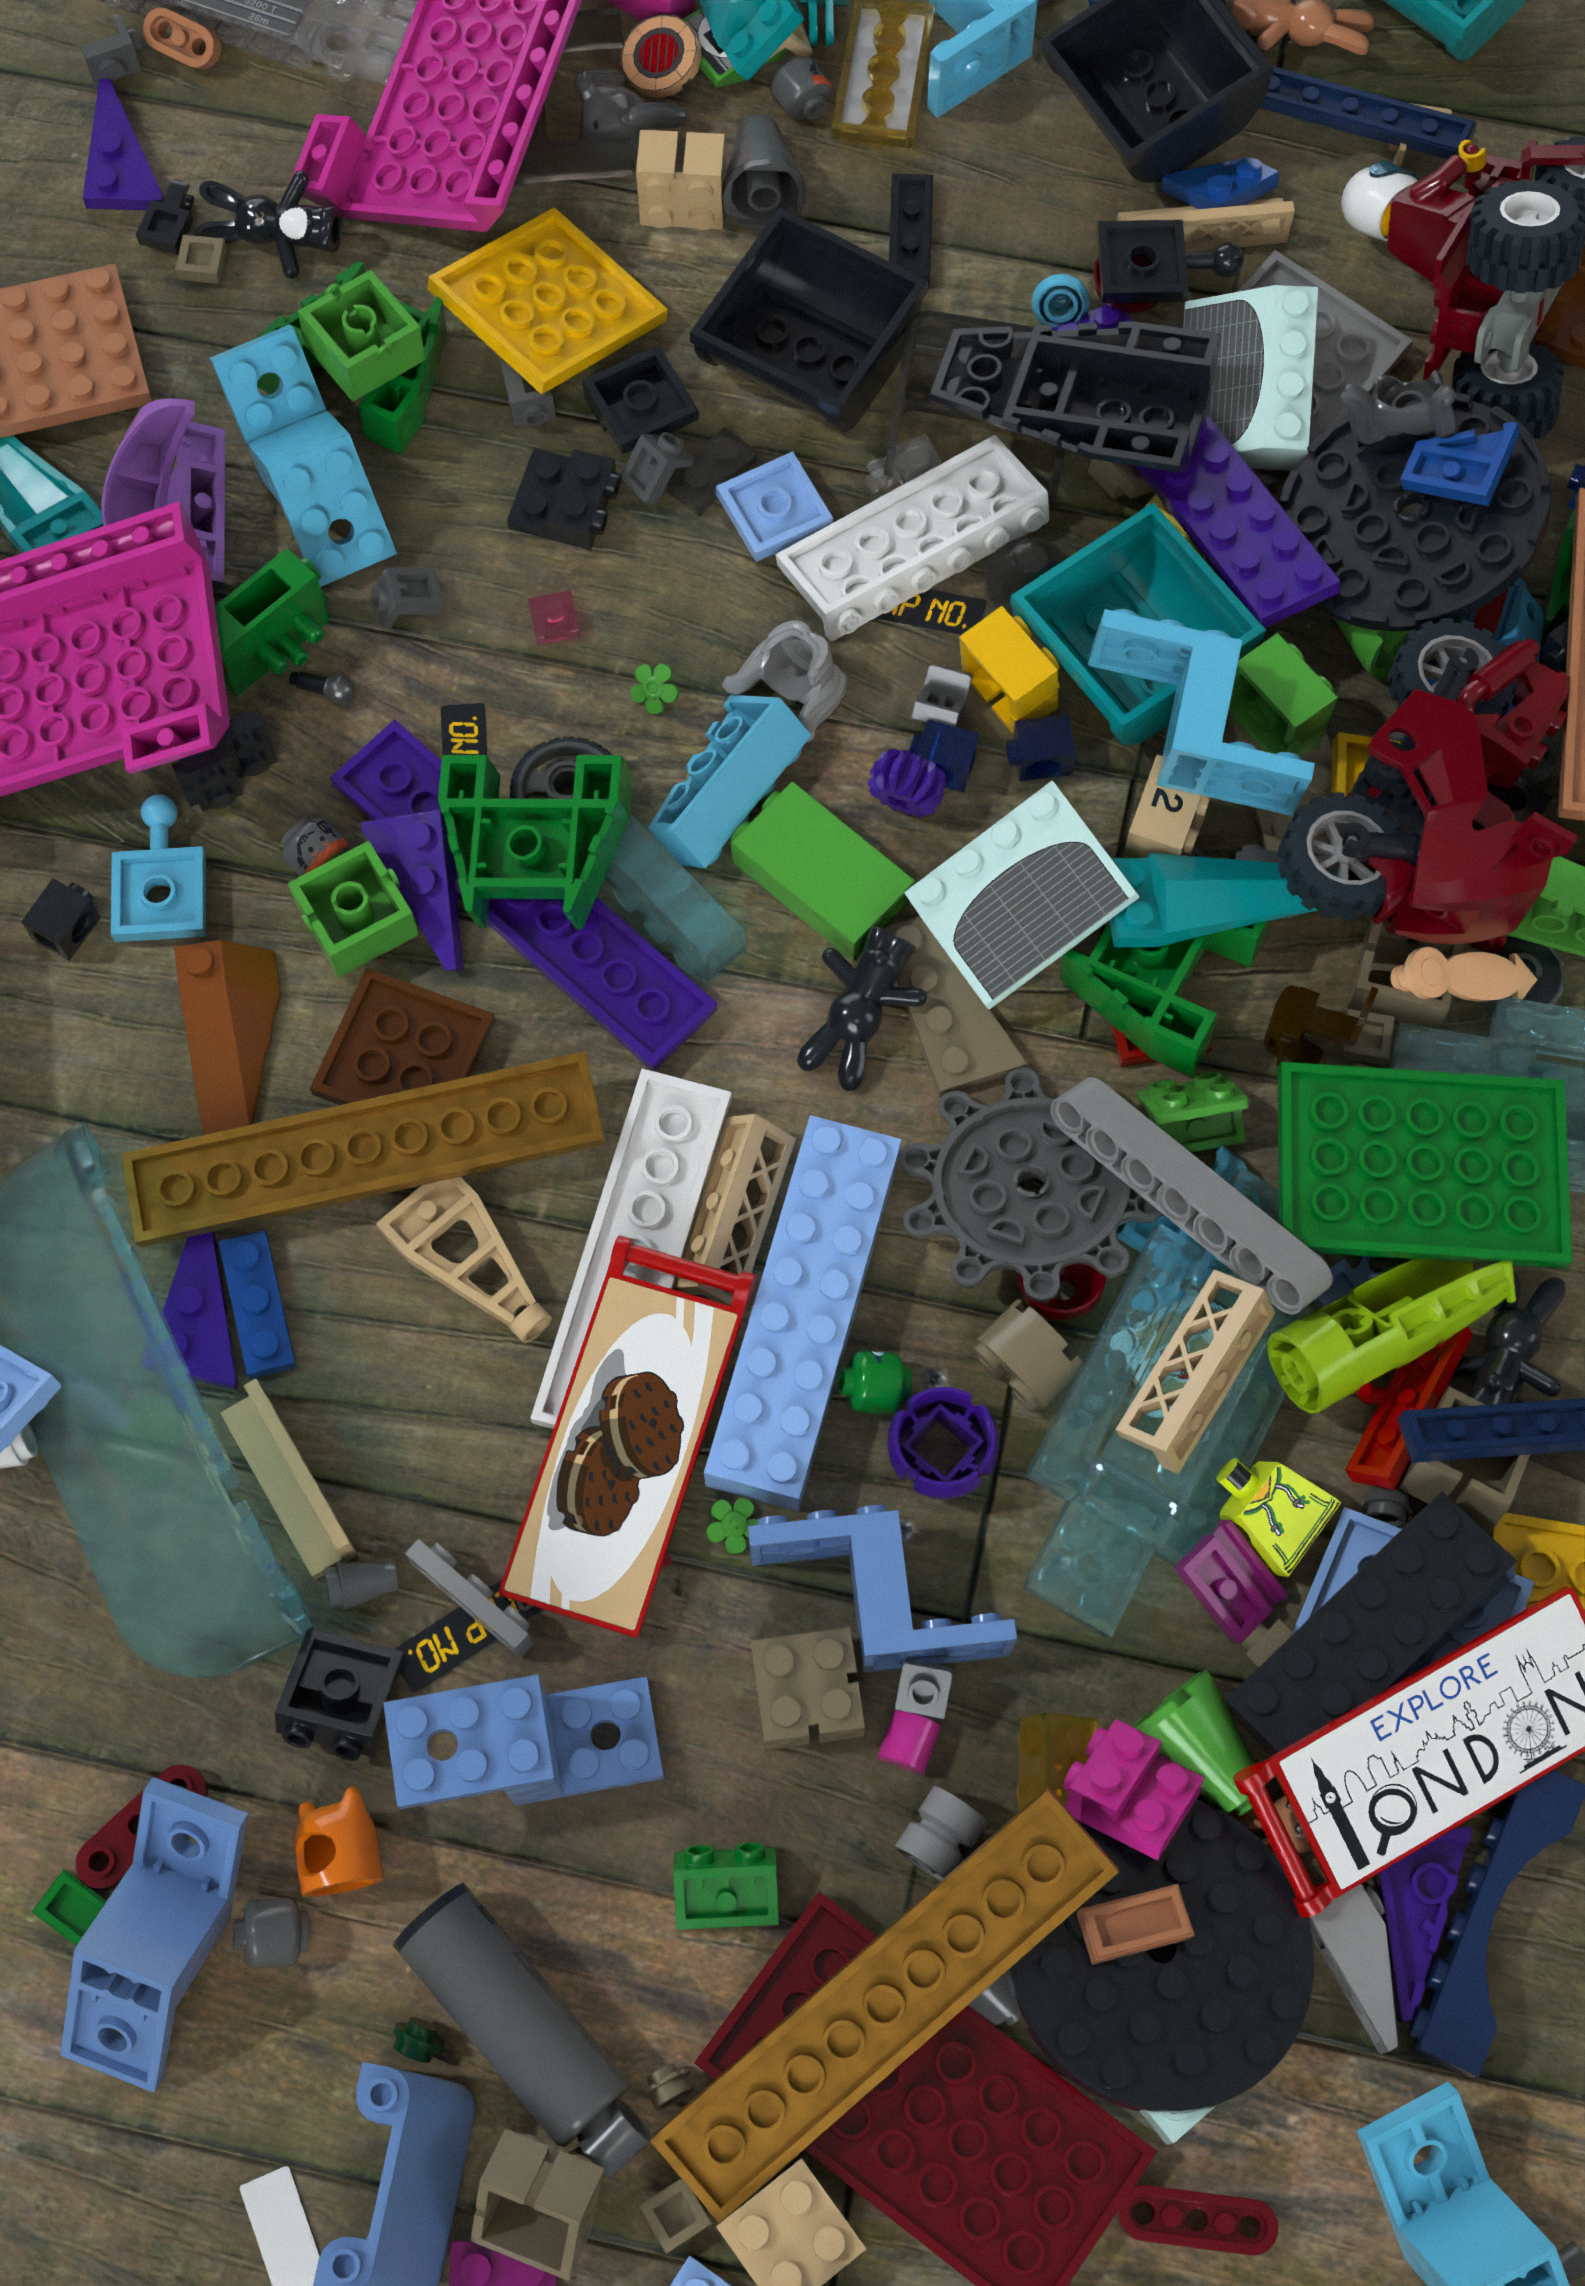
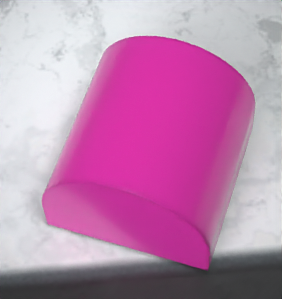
M894 1710L877 1759L924 1776L941 1726L919 1714Z

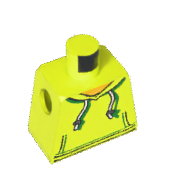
M1233 1458L1223 1465L1216 1476V1480L1232 1494L1220 1510V1519L1233 1522L1266 1567L1276 1576L1289 1577L1341 1504L1337 1498L1278 1462L1258 1461L1249 1470L1237 1458Z

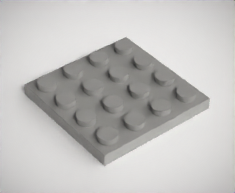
M1274 250L1237 292L1272 285L1318 287L1309 435L1310 445L1324 430L1349 414L1347 406L1341 399L1346 385L1354 384L1360 386L1371 395L1374 391V379H1377L1378 376L1389 375L1409 352L1413 340Z

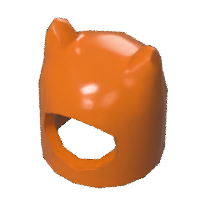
M353 1785L347 1788L342 1800L338 1803L316 1808L310 1801H307L299 1806L298 1826L293 1845L301 1896L320 1897L369 1887L385 1880L377 1829L366 1810L362 1794L357 1787Z

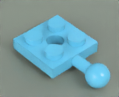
M152 795L144 801L141 807V817L144 823L150 827V850L112 852L111 936L114 942L206 937V853L203 846L168 848V828L175 823L178 810L174 801L166 795ZM167 886L171 889L168 898L162 902L153 903L147 900L148 893L154 887Z

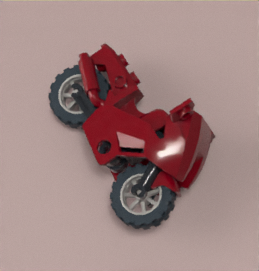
M1452 618L1440 619L1439 623L1433 624L1432 621L1426 622L1420 626L1418 632L1414 629L1406 637L1392 663L1393 665L1388 675V682H1392L1389 689L1392 701L1397 700L1399 704L1397 711L1371 739L1368 745L1370 755L1364 765V770L1360 772L1346 797H1344L1342 792L1331 793L1330 797L1325 799L1320 795L1311 799L1308 807L1303 804L1296 811L1278 847L1277 858H1281L1278 869L1281 878L1286 877L1288 882L1286 888L1292 896L1297 894L1302 899L1301 904L1305 908L1312 911L1314 907L1322 911L1321 916L1334 919L1336 915L1343 916L1345 921L1356 920L1359 915L1364 914L1365 918L1372 916L1374 924L1383 922L1387 933L1438 944L1469 943L1477 950L1498 955L1507 941L1506 934L1517 929L1546 887L1552 859L1567 855L1579 836L1537 812H1534L1523 823L1515 821L1512 809L1488 791L1486 784L1512 789L1526 766L1532 770L1536 768L1548 748V745L1541 742L1544 734L1553 738L1568 714L1561 710L1560 707L1568 695L1570 676L1562 671L1557 673L1535 661L1540 648L1538 643L1532 638H1527L1524 641H1515L1506 647L1502 641L1497 643L1493 639L1494 634L1489 630L1483 628L1481 631L1474 628L1475 623L1462 620L1461 623H1453ZM1436 659L1440 668L1426 664L1425 662ZM1425 677L1436 680L1438 682L1430 686ZM1512 702L1514 708L1502 717ZM1400 732L1405 735L1402 741L1398 743L1390 741L1389 734ZM1326 833L1331 845L1314 840V838ZM1313 853L1328 857V859L1319 864Z

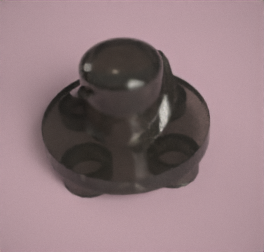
M1020 538L1002 545L995 551L987 565L985 582L988 599L998 608L1003 606L1013 616V607L1010 605L1011 595L1068 557L1054 544L1037 538Z

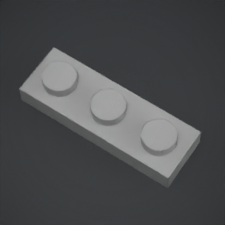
M418 1538L405 1554L417 1570L519 1659L533 1646V1642L526 1632L531 1626L527 1620L510 1606L502 1611L489 1599L494 1593L475 1575L471 1574L466 1580L455 1571L453 1567L458 1562L442 1546L435 1543L429 1548Z

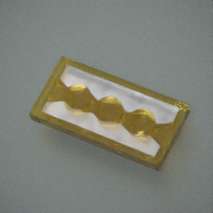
M854 0L831 128V139L913 149L936 5L899 0Z

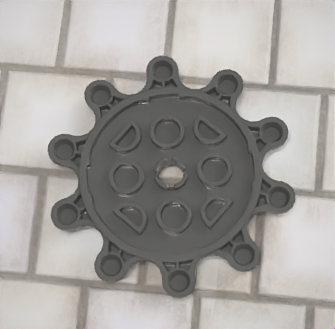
M1026 1067L1013 1069L1005 1078L1006 1091L1004 1097L999 1102L991 1105L979 1104L961 1091L945 1093L938 1102V1110L942 1118L950 1126L951 1132L948 1138L935 1145L924 1143L908 1144L899 1154L901 1168L908 1175L929 1182L933 1188L928 1200L911 1207L904 1214L903 1223L905 1230L912 1237L919 1240L935 1236H948L958 1241L960 1250L951 1264V1275L955 1282L967 1289L977 1287L992 1271L1010 1269L1022 1276L1025 1293L1034 1302L1044 1304L1050 1302L1058 1294L1060 1289V1271L1071 1264L1089 1265L1106 1278L1119 1277L1128 1268L1129 1253L1116 1238L1115 1232L1117 1228L1128 1222L1151 1224L1157 1222L1163 1214L1059 1129L1050 1111L1051 1103L1054 1099L1047 1097L1042 1092L1038 1074ZM1026 1178H1037L1045 1185L1040 1189L1039 1194L1036 1195L1035 1192L1025 1191L1018 1187L1019 1184Z

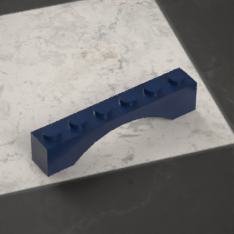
M1552 1770L1506 1797L1500 1817L1496 1815L1491 1817L1482 1838V1843L1488 1845L1482 1864L1478 1862L1473 1864L1464 1884V1891L1470 1893L1463 1912L1458 1909L1455 1911L1445 1934V1938L1452 1941L1445 1960L1438 1957L1430 1971L1427 1987L1433 1989L1427 2007L1425 2009L1419 2006L1414 2014L1413 2021L1410 2023L1408 2036L1414 2038L1410 2052L1467 2079L1479 2077L1497 2030V2024L1489 2001L1486 1977L1487 1943L1495 1911L1508 1885L1524 1865L1551 1843L1571 1834L1585 1797L1584 1784Z

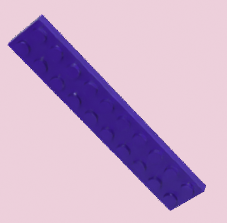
M1105 304L1089 311L1079 321L1074 322L1076 319L1074 318L1052 328V331L1078 330V324L1097 323V329L1119 328V322L1132 320L1124 310ZM1207 414L1189 470L1173 472L1135 466L1224 583L1264 628L1340 593L1341 581Z
M395 719L330 777L332 786L370 820L441 810L438 793L442 760ZM452 854L456 897L463 902L458 883L459 875L454 855ZM597 897L583 929H575L563 913L564 899L489 898L487 924L651 1071L659 1068L718 1010L717 1002Z

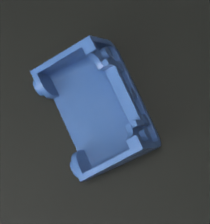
M362 2062L356 2088V2103L359 2111L368 2120L392 2126L370 2232L365 2239L340 2237L331 2241L323 2249L318 2260L313 2286H438L444 2267L475 2117L473 2095L464 2085L454 2081Z

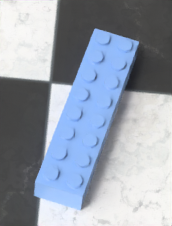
M810 1115L704 1470L706 1487L799 1512L897 1170L902 1139Z

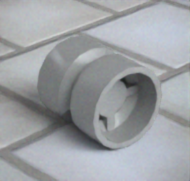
M933 1786L918 1809L922 1820L920 1823L910 1822L894 1848L915 1866L941 1881L964 1861L960 1851L962 1848H973L988 1822L976 1810L956 1796Z

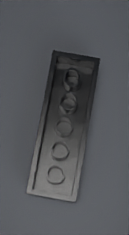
M1441 1491L1226 1699L1227 1708L1231 1716L1271 1756L1275 1755L1415 1674L1515 1577L1518 1561Z

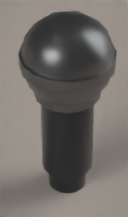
M293 671L289 677L291 685H295L298 689L324 695L325 698H328L329 701L338 706L347 705L355 696L354 682L342 674L326 678L303 671L299 673Z

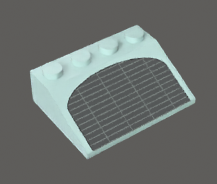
M1272 285L1185 301L1183 328L1221 334L1207 415L1250 469L1296 471L1308 454L1318 287Z
M1053 780L904 892L929 930L989 1010L1140 898Z

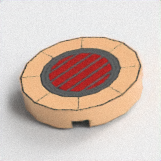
M661 14L649 17L635 26L625 39L620 54L622 71L631 86L646 97L660 99L675 95L683 89L682 85L689 78L692 81L698 73L702 59L701 43L689 23L678 16Z

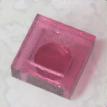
M571 590L528 598L537 645L580 637Z

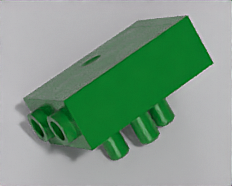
M288 548L284 549L215 606L225 686L237 697L269 670L275 675L283 673L287 668L285 657L295 666L304 664L308 658V653L300 645L306 640L311 644L319 643L324 637V631L321 627L330 621L325 602L328 599L318 582L321 578L319 571L306 557L299 559Z

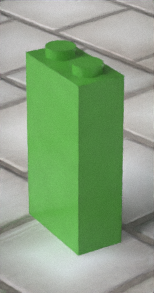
M792 781L782 792L776 790L766 799L761 809L762 812L752 822L745 821L736 829L731 838L732 862L854 962L863 952L871 927L882 928L888 926L911 903L904 892L915 885V880Z

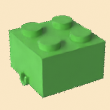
M372 270L363 273L342 286L338 283L331 284L326 289L325 296L298 310L304 345L352 402L425 361L420 325ZM334 290L338 292L336 296L332 294Z
M1277 633L1238 660L1228 712L1265 752L1273 754L1289 752L1301 756L1323 740L1338 697L1335 695L1330 682L1323 676H1317L1305 663L1301 651L1295 645L1288 644Z
M370 841L287 883L303 922H305L309 932L313 934L338 978L419 936L413 913L397 888L400 886V883L391 868L386 870Z

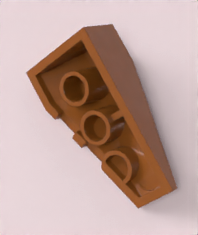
M224 940L174 947L179 993L203 1135L252 1125L263 1080L261 1074L267 1049L269 1050L271 1044V1029L275 1010H278L281 998L275 951Z

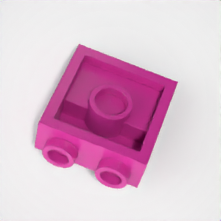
M1115 1719L1108 1731L1098 1727L1094 1732L1087 1747L1086 1755L1090 1756L1086 1764L1075 1761L1071 1766L1063 1785V1789L1069 1792L1066 1808L1075 1819L1158 1861L1202 1791L1205 1777L1159 1755L1162 1741Z

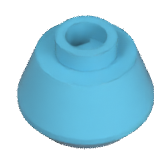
M1055 274L1045 278L1038 284L1032 296V311L1035 318L1041 325H1052V328L1076 318L1074 322H1077L1086 316L1089 310L1090 299L1087 288L1079 279L1068 274Z

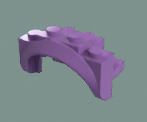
M171 398L152 401L140 409L126 431L124 439L110 464L102 495L103 526L179 501L187 512L210 565L212 588L218 591L224 583L225 430L191 422L195 415V401ZM176 454H177V467L175 468V470H174L173 473H172L173 466H174V462H175V458H176Z

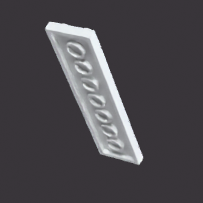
M641 1069L530 1419L533 1424L554 1429L609 1267L616 1238L619 1235L634 1239L635 1245L682 1258L732 1100V1093L730 1091ZM628 1263L623 1275L673 1289L676 1279L674 1275L633 1263Z

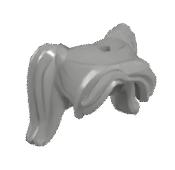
M791 620L775 627L768 634V638L763 640L754 649L741 669L734 675L726 676L722 687L727 693L739 695L751 689L762 679L771 689L792 702L803 703L804 705L798 720L811 734V737L807 740V742H810L815 737L817 727L831 715L846 694L848 678L846 673L833 663L832 653L826 639L810 631L809 626L804 622Z

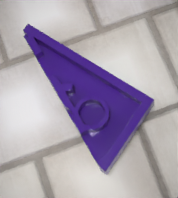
M99 79L83 191V201L86 209L147 210L151 200L163 203V194L110 79Z
M441 810L360 822L361 830L367 840L370 841L386 870L391 868L400 883V886L397 887L412 911L414 919L446 971L464 970L452 852L447 837L449 834L445 818Z
M213 1231L187 1238L145 1364L152 1370L237 1391L239 1381L234 1367L231 1348L233 1344L227 1323L226 1300L222 1276L219 1273L216 1254L217 1244L215 1232Z
M1471 1827L1454 1828L1376 1874L1379 1899L1385 1910V1913L1382 1914V1919L1387 1931L1390 1971L1398 2022L1413 2021L1416 2008L1421 2002L1433 1953H1436L1448 1915L1447 1907L1450 1897L1455 1892L1459 1879L1457 1875L1466 1845L1470 1843L1472 1837Z

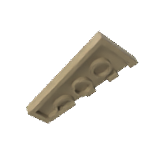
M920 916L880 928L916 946V950L901 971L897 985L898 987L920 988L927 993V1002L923 1006L905 1007L939 1097L950 1091H961L1006 1077L1015 1068H1027L1028 1063Z

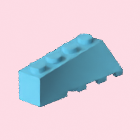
M730 695L723 705L728 712L723 722H713L706 733V737L710 740L707 748L699 754H694L685 768L689 774L688 779L685 782L674 785L649 825L648 829L680 865L706 868L716 861L722 853L723 845L743 822L748 821L749 813L759 800L766 797L774 789L775 780L783 770L799 758L802 752L801 748L811 737V734L781 698Z

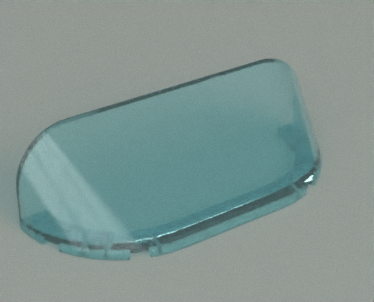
M83 1122L67 1129L0 1179V1345L52 1374L62 1386L49 1400L48 1404L32 1418L29 1424L114 1623L123 1639L142 1659L168 1673L192 1678L221 1676L242 1669L304 1639L308 1628L317 1629L298 1587L289 1576L284 1565L278 1564L272 1544L255 1511H251L246 1500L235 1503L230 1493V1490L240 1485V1480L182 1356L127 1233L117 1206L104 1188V1186L108 1185L105 1176L110 1174L111 1171L93 1132Z

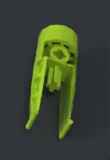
M1411 1259L1358 1285L1348 1295L1318 1311H1312L1271 1333L1267 1340V1354L1271 1368L1285 1393L1300 1409L1310 1414L1319 1413L1355 1393L1361 1386L1394 1368H1400L1435 1348L1484 1316L1506 1299L1509 1303L1515 1302L1512 1261H1501L1474 1271L1473 1263Z

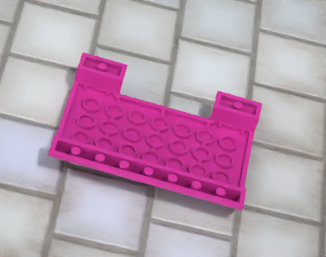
M418 0L367 136L350 116L315 115L293 172L294 175L297 171L302 170L309 176V184L302 197L322 207L334 206L347 219L487 232L504 212L582 0Z
M179 501L0 560V797L121 759L125 761V770L129 774H133L216 747L230 727L210 565L187 512Z

